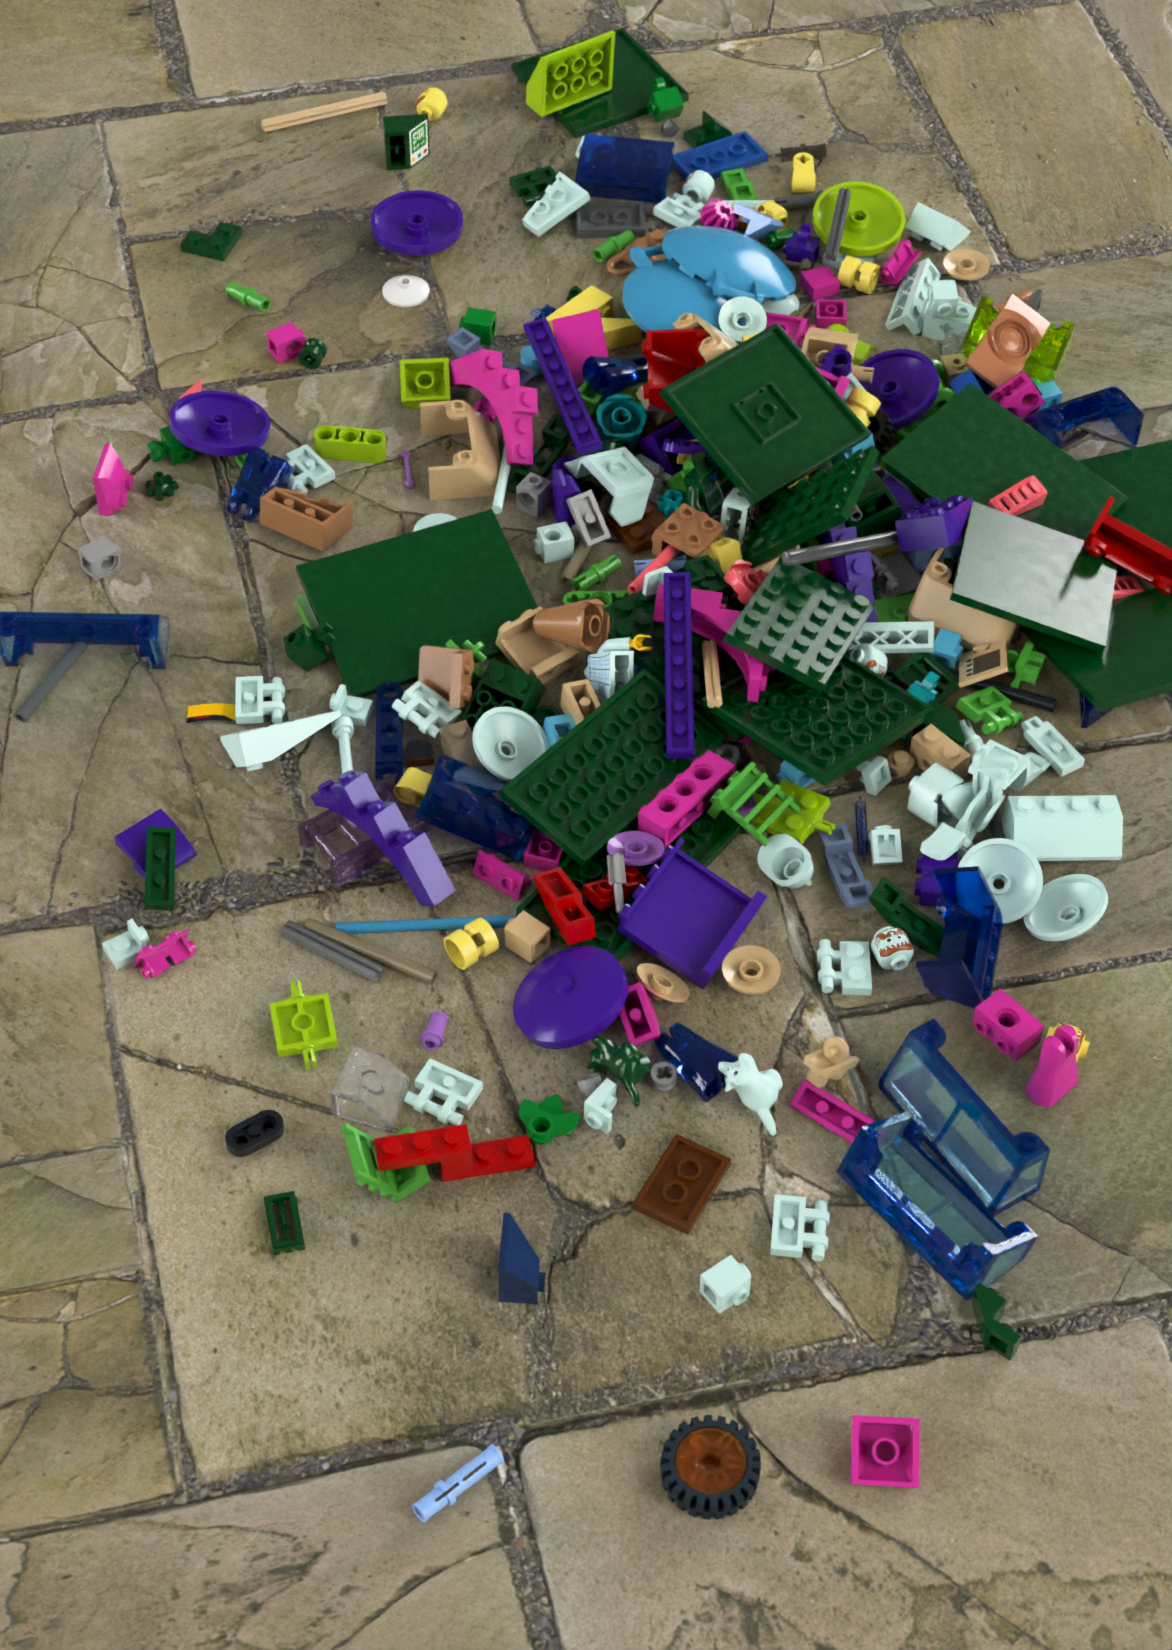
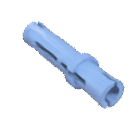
M491 1444L486 1450L466 1463L445 1481L439 1480L436 1482L432 1491L418 1502L412 1504V1509L416 1516L425 1523L446 1505L452 1506L456 1503V1497L504 1462L501 1452L496 1446ZM481 1465V1468H479L477 1471H475L472 1475H470L463 1481V1478L467 1474H469L471 1471H473L475 1468ZM454 1486V1488L451 1491H449L447 1494H445L438 1501L435 1502V1499L446 1492L450 1487Z

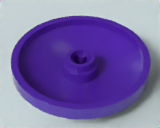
M422 190L406 191L384 199L375 207L371 215V230L376 241L388 250L405 255H428L450 247L460 238L463 232V213L452 199L442 194Z
M909 349L889 350L874 355L859 365L870 368L874 367L872 383L859 381V383L868 393L875 396L881 402L879 409L887 414L896 430L922 417L931 408L939 393L940 380L933 362L926 355L918 351ZM873 425L868 430L878 432L879 426Z
M201 391L186 395L174 403L170 410L169 418L170 430L182 444L193 450L217 456H237L259 449L268 440L271 425L269 415L259 404L247 397L224 391Z
M577 946L556 952L538 963L519 985L513 1002L515 1022L530 1042L543 1048L565 1049L583 1044L606 1030L621 1012L628 994L626 973L614 955L598 947Z

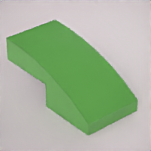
M743 168L721 172V181L731 200H758L752 182L747 181Z

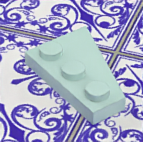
M559 171L553 185H549L545 189V195L542 199L536 201L522 219L524 227L539 237L590 200L589 193Z

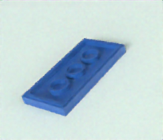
M746 131L669 156V164L684 180L695 170L707 172L713 179L721 176L722 171L739 168L746 169L768 161V153Z

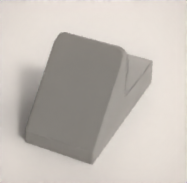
M592 489L566 500L576 523L572 528L587 547L611 537Z

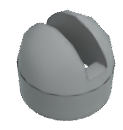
M599 1072L590 1073L577 1079L580 1091L588 1097L603 1082Z

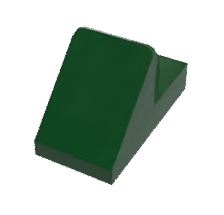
M703 111L702 125L684 131L683 139L692 148L731 136L732 132L719 120Z

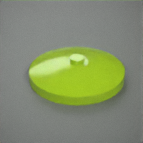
M845 182L828 188L816 200L812 215L813 227L818 237L827 245L839 189L843 187L851 190L839 248L841 253L852 256L878 255L894 247L903 235L906 221L904 209L899 200L882 187L866 182Z

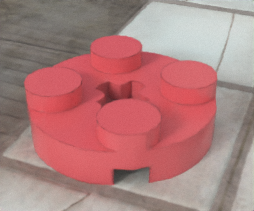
M738 560L725 574L724 580L736 591L739 601L747 605L767 577V574L762 569L756 572L750 568L752 563L748 561Z

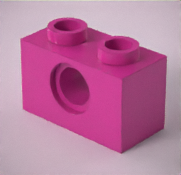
M1001 988L975 1007L972 1025L980 1035L986 1036L997 1046L1001 1053L1008 1055L1015 1062L1040 1043L1044 1025Z

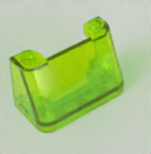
M984 296L980 299L962 342V353L966 359H968L998 314V311L992 306L994 299ZM1063 320L1062 325L1058 328H1055V324H1051L1049 330L1047 329L1041 341L1028 357L1020 373L1024 370L1028 377L1035 378L1042 383L1053 381L1073 344L1075 323Z

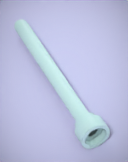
M345 716L338 717L331 723L332 734L339 740L342 774L353 770L350 738L354 733L353 720ZM347 819L349 827H357L354 823Z

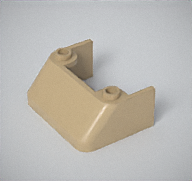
M462 400L420 403L422 436L469 433L472 450H463L453 456V465L428 467L430 501L494 496L501 464L495 425L470 404Z
M939 547L927 565L907 612L908 621H934L935 635H938L941 628L961 634L960 645L970 651L975 646L984 643L989 645L1004 639L1008 649L1016 630L1020 629L1021 625L951 601L950 596L953 585L949 581L952 572L948 566L941 563L946 547Z

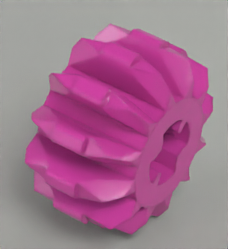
M713 198L701 209L699 220L704 226L720 227L734 231L739 224V215L733 212L734 208L730 206L729 202L725 203L721 198L719 200Z

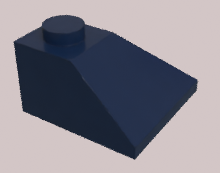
M503 1213L498 1264L499 1302L538 1304V1293L545 1292L546 1273L540 1272V1259L510 1213Z

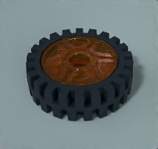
M704 1415L703 1421H700L699 1417L696 1416L691 1418L690 1424H687L686 1421L679 1424L678 1431L674 1429L670 1433L669 1440L666 1439L663 1446L660 1471L664 1491L667 1490L668 1498L671 1502L676 1500L677 1508L682 1511L687 1508L688 1515L696 1517L697 1512L702 1513V1519L710 1520V1514H715L716 1519L724 1518L726 1512H728L729 1516L736 1514L738 1507L743 1509L747 1506L748 1500H752L758 1487L761 1462L759 1449H756V1441L753 1437L749 1438V1432L744 1427L739 1430L738 1423L734 1420L727 1424L726 1417L718 1416L717 1421L712 1420V1415ZM713 1464L718 1468L709 1470L704 1465Z

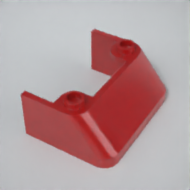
M1110 497L1084 541V545L1087 547L1086 551L1095 557L1102 556L1156 586L1155 589L1164 595L1172 594V549L1107 514L1115 498Z

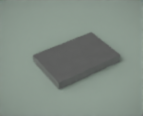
M643 202L585 203L575 210L577 238H610L612 236L616 237L626 230H630L634 237L646 235Z

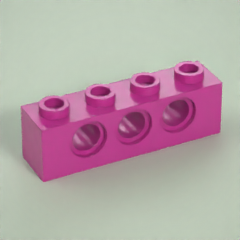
M710 750L700 758L697 757L686 771L679 773L666 789H661L655 799L639 810L637 815L638 831L655 835L663 842L666 848L713 804L709 800L718 789L725 790L729 785L727 781L735 773V765Z

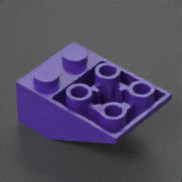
M962 494L949 496L947 500L939 501L938 497L923 500L924 504L913 506L914 510L904 512V516L895 521L901 552L947 547L958 541L973 498H963Z

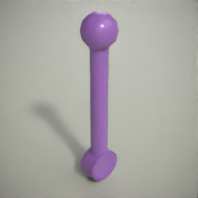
M403 451L401 459L405 464L407 478L405 486L411 489L415 485L414 480L411 478L409 464L411 453Z

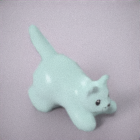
M747 1053L739 1054L737 1062H719L718 1069L725 1074V1092L735 1089L739 1094L741 1102L751 1111L757 1112L769 1134L775 1136L777 1133L776 1124L770 1113V1108L777 1100L778 1092L782 1089L783 1083L780 1074L773 1069L759 1072L753 1057Z

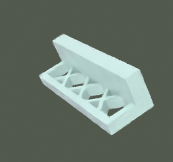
M929 258L913 264L902 278L885 324L889 331L905 324L913 336L922 332L925 312L929 305L931 281L940 280L941 273Z
M934 621L865 623L846 654H850L855 647L864 643L873 645L883 653L934 652Z

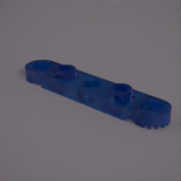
M385 681L376 690L375 779L376 784L380 788L393 790L403 776L404 719L399 716V712L392 708V704L396 699L404 703L402 700L404 691L400 683ZM387 692H394L397 694L394 695V697L391 696V698L390 696H388V698L386 695L384 696V694ZM387 732H393L392 737H387ZM392 773L396 777H393L394 779L390 778L391 780L387 778L386 780V778H383V775Z

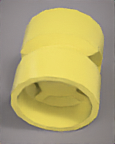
M847 255L841 264L838 274L840 285L848 288L856 286L857 291L871 294L878 281L880 266L868 261L862 263L861 259Z
M856 387L852 389L846 399L850 409L868 428L870 424L868 418L875 416L881 402L872 394Z
M478 917L466 924L464 931L458 929L444 938V946L448 956L461 970H465L477 963L479 957L485 958L499 949V942L494 930L482 917Z

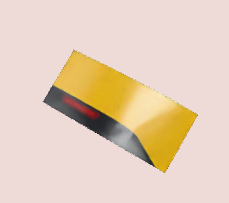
M212 703L188 706L187 723L201 721L236 722L235 704Z

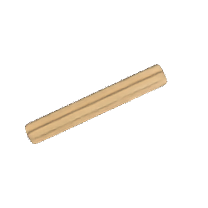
M711 639L710 641L705 640L702 643L706 698L708 707L713 708L716 706L719 708L722 705L717 645L716 641Z

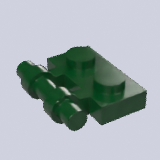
M549 165L509 177V184L519 197L526 196L522 198L524 206L534 205L536 201L541 200L545 195V191L542 190H545L549 185L552 186L556 181L557 173Z

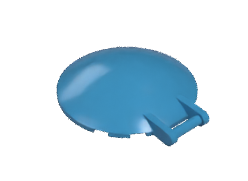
M685 226L669 230L662 240V249L670 261L676 260L680 264L679 269L688 276L695 278L697 275L707 280L706 285L712 288L714 296L720 298L722 296L729 298L749 297L756 300L762 306L764 297H772L773 301L785 300L788 294L792 295L795 291L796 279L784 262L767 247L739 232L713 226Z
M662 245L646 248L632 247L630 249V259L637 269L632 271L625 280L622 301L627 314L638 327L646 333L652 330H675L672 323L677 321L681 315L691 313L698 315L721 331L718 323L719 312L722 306L732 298L714 296L712 288L706 285L707 280L697 275L695 278L688 276L679 269L680 264L676 260L662 259L651 261L648 257L665 254ZM739 320L737 322L740 326L746 325V323L742 320Z

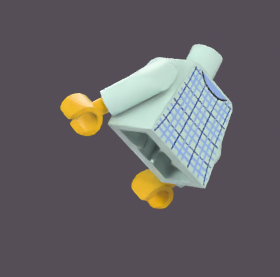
M639 634L633 640L630 637L608 639L598 648L596 654L589 655L588 666L584 670V676L586 679H589L599 702L610 698L633 678L634 651L631 649L635 648L639 651L651 650L652 647H643L642 645L644 638H652L650 635Z

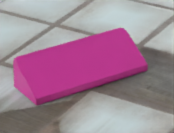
M804 1079L789 1104L866 1152L885 1129V1126L823 1089L816 1087L806 1079Z

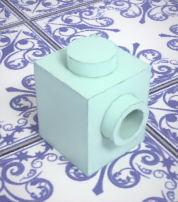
M730 1255L701 1274L699 1292L720 1314L733 1304L735 1306L740 1305L747 1299L750 1293L751 1274L743 1263H738Z

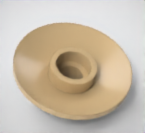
M957 249L949 252L944 257L943 268L954 278L968 281L977 280L989 272L990 262L984 254L976 250Z
M745 945L733 949L726 955L722 963V975L725 982L734 990L744 994H761L769 991L777 984L781 974V966L777 957L769 950L755 945Z
M651 963L638 965L635 971L636 977L648 990L653 999L658 1001L664 999L678 1003L688 999L690 995L689 988L676 974Z

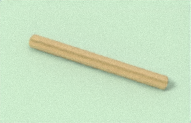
M379 92L262 119L261 128L266 133L387 104V96L384 92Z

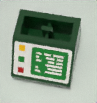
M428 114L383 117L387 170L410 169L430 154Z

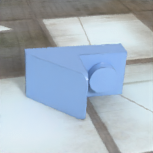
M736 203L733 212L741 216V221L749 224L745 232L746 236L757 241L767 236L771 231L782 228L783 222L748 206Z

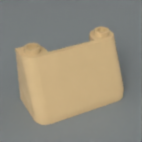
M685 313L672 323L675 330H706V338L699 347V352L706 363L739 345L696 314Z

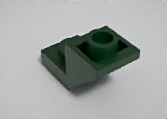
M978 1283L975 1287L972 1307L982 1344L1006 1359L1011 1360L1018 1350L1021 1335L1010 1325L999 1322L1003 1316L1007 1299L1003 1298L995 1289L987 1288Z

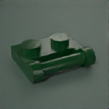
M930 652L915 653L893 673L892 679L908 690L912 683L914 684L916 680L922 682L929 672L920 665L923 663L947 683L945 686L938 680V685L934 689L938 692L934 701L940 704L960 689L959 676L955 677L930 656Z

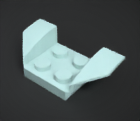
M626 447L582 456L563 464L576 479L592 474L611 493L613 500L608 513L621 527L635 523L643 518L654 476Z

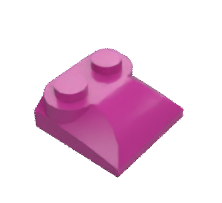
M105 443L93 476L99 515L111 516L116 512H121L122 508L127 506L128 490L133 488L134 478L133 475H130L128 469H124L112 445Z
M852 1415L851 1485L919 1488L920 1418Z

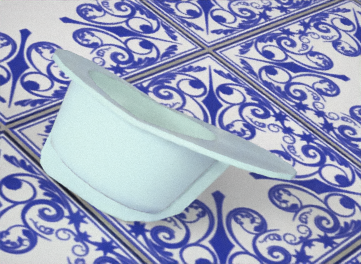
M777 834L768 838L770 842L766 847L763 845L760 847L757 856L758 866L777 885L798 889L805 884L811 886L812 882L810 879L814 872V866L809 851L796 839L787 834Z

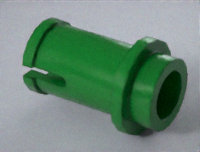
M790 228L777 233L771 231L766 236L768 248L778 249L779 246L785 244L786 240H790L795 230Z

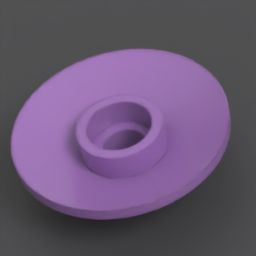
M642 831L619 833L607 843L608 854L622 853L624 854V863L632 866H643L660 860L665 849L663 842L658 837Z

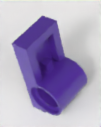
M836 344L831 352L828 351L825 354L820 369L839 378L841 375L845 377L850 372L852 373V355L844 347Z

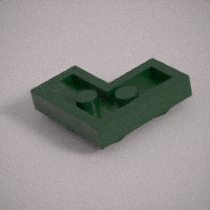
M220 222L212 235L189 231L180 244L181 252L224 262L242 236V227Z
M709 555L686 560L684 569L690 572L692 577L691 588L723 593L722 597L733 594L734 589L724 580L725 574Z

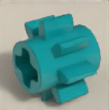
M671 489L666 491L664 495H659L657 509L663 513L666 519L685 503L682 492Z

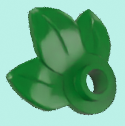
M558 1094L545 1099L539 1105L531 1100L524 1099L519 1108V1117L526 1125V1135H529L531 1142L539 1145L550 1143L555 1136L570 1134L580 1121V1114L574 1112L564 1113L563 1103Z

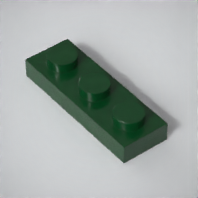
M147 826L144 910L173 911L176 828Z

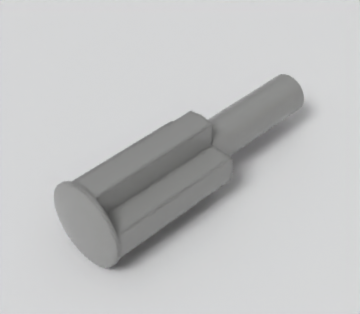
M613 853L606 857L609 886L614 885L616 912L619 914L624 907L622 885H626L624 854Z

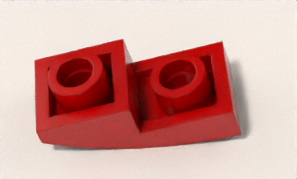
M626 864V885H622L624 900L633 895L641 883L646 885L648 879L635 866ZM608 873L606 878L584 885L582 894L599 911L615 905L614 885L609 886Z

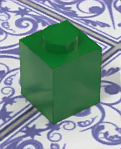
M468 307L465 317L462 316L460 319L459 329L463 327L481 338L480 344L491 345L497 331L496 312Z

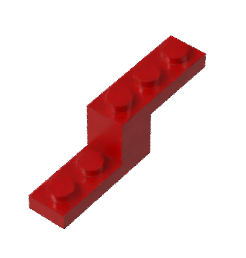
M467 1124L374 1138L379 1172L439 1162L442 1182L534 1167V1157L529 1135L471 1144Z

